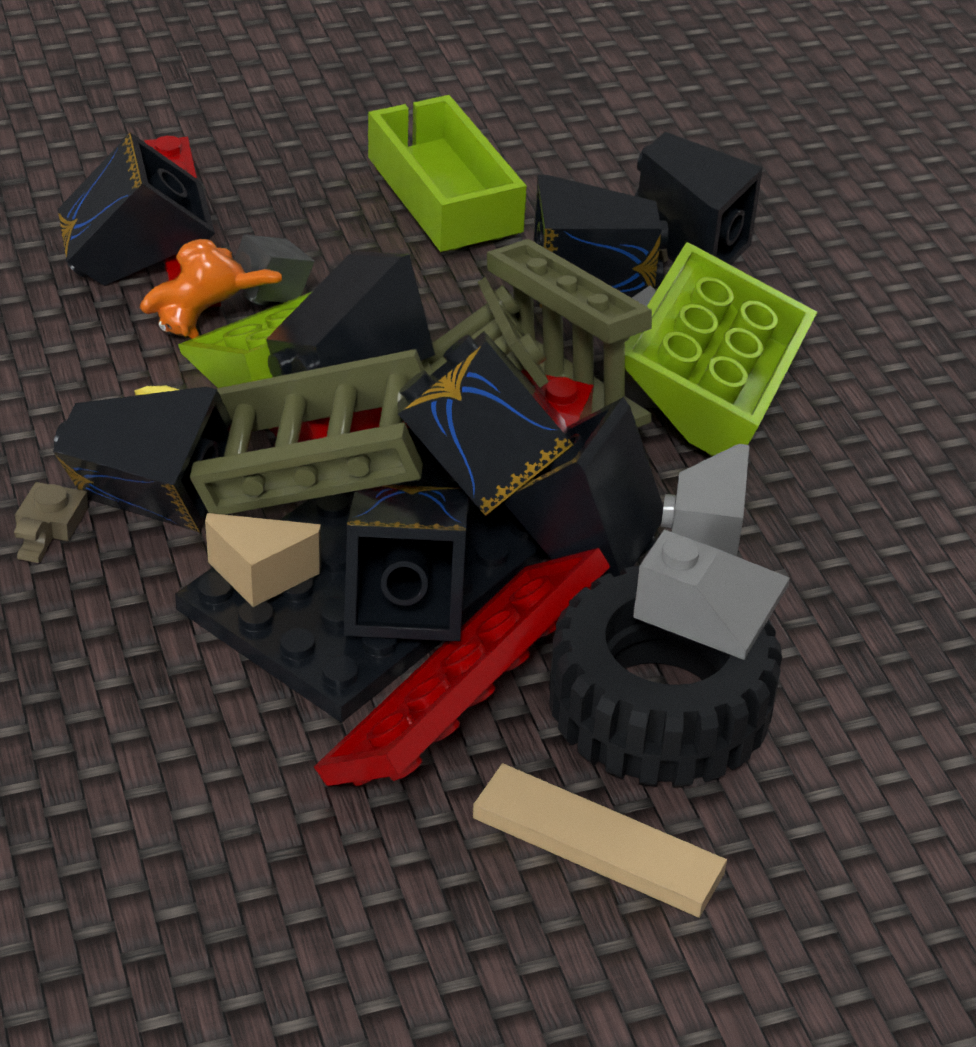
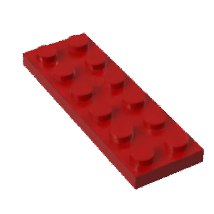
M596 548L524 567L461 627L460 641H446L314 766L325 785L332 786L353 782L355 786H360L373 779L389 777L392 781H395L417 769L422 763L420 754L431 743L438 742L453 733L460 724L457 718L468 707L474 706L488 698L496 688L493 682L503 672L510 671L522 664L530 656L528 648L537 639L547 636L556 630L559 616L569 606V601L583 588L587 587L591 590V583L600 578L610 568L601 550Z

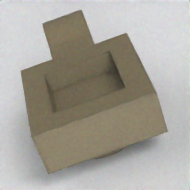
M35 482L15 513L16 528L14 535L16 538L24 539L23 545L17 553V559L40 563L53 538L69 541L88 509L87 491L62 487L56 484Z

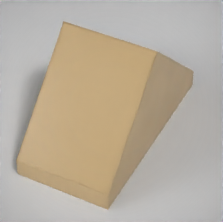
M207 513L205 524L208 563L252 607L320 574L321 524Z

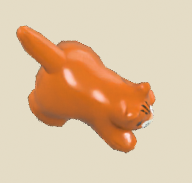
M197 239L184 244L176 255V259L181 267L178 278L154 287L140 303V309L146 314L158 312L160 318L158 322L159 327L163 331L171 332L175 335H183L184 337L188 336L192 339L199 336L196 324L197 319L204 310L216 303L231 298L242 289L279 283L282 281V274L269 269L245 273L241 264L233 259L231 251L226 248H216L211 240Z

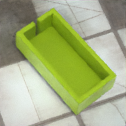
M450 95L413 102L412 146H408L409 108L405 104L368 112V158L440 252L458 250L464 246L489 240H500L505 236L524 232L527 185Z

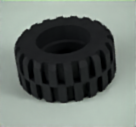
M639 565L624 568L620 571V575L616 577L608 573L591 583V590L585 587L569 601V606L559 616L553 638L549 704L552 716L558 721V729L566 741L571 745L578 743L577 752L593 765L598 761L606 765L605 771L608 774L622 780L625 775L639 778L640 785L653 787L657 786V781L672 782L673 788L690 786L693 784L694 779L701 777L706 783L725 775L727 766L734 770L750 759L752 751L758 749L767 736L781 673V644L775 637L776 630L768 619L745 660L633 618ZM647 663L667 664L685 669L702 680L680 685L661 684L638 677L625 668Z

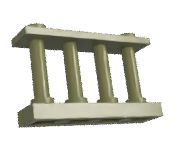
M530 239L488 251V271L506 281L510 286H513V297L521 308L514 315L524 335L529 333L534 340V299L542 304L543 344L537 340L535 341L547 357V360L540 364L544 373L550 376L567 377L574 381L594 385L591 414L624 397L631 407L637 427L651 423V413L625 397V341L630 336L652 329V309ZM563 317L572 323L573 363L564 358ZM593 335L603 342L604 383L594 377Z
M484 277L478 282V285L487 303L432 343L435 356L421 361L424 370L431 375L447 362L443 355L455 342L467 334L474 340L485 331L520 371L526 369L541 388L549 382L540 365L547 360V357L529 333L524 335L514 315L521 308L506 287L502 285L495 290L488 279Z
M416 349L217 388L232 420L224 456L193 462L190 479L208 512L225 515L421 479L423 463L405 422L398 415V401L403 398L399 391L410 379L424 371ZM382 407L379 427L350 433L354 412ZM330 417L326 437L298 442L302 422ZM279 427L275 447L247 452L252 432Z

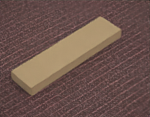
M504 763L501 764L473 804L474 819L700 918L725 874L727 859Z

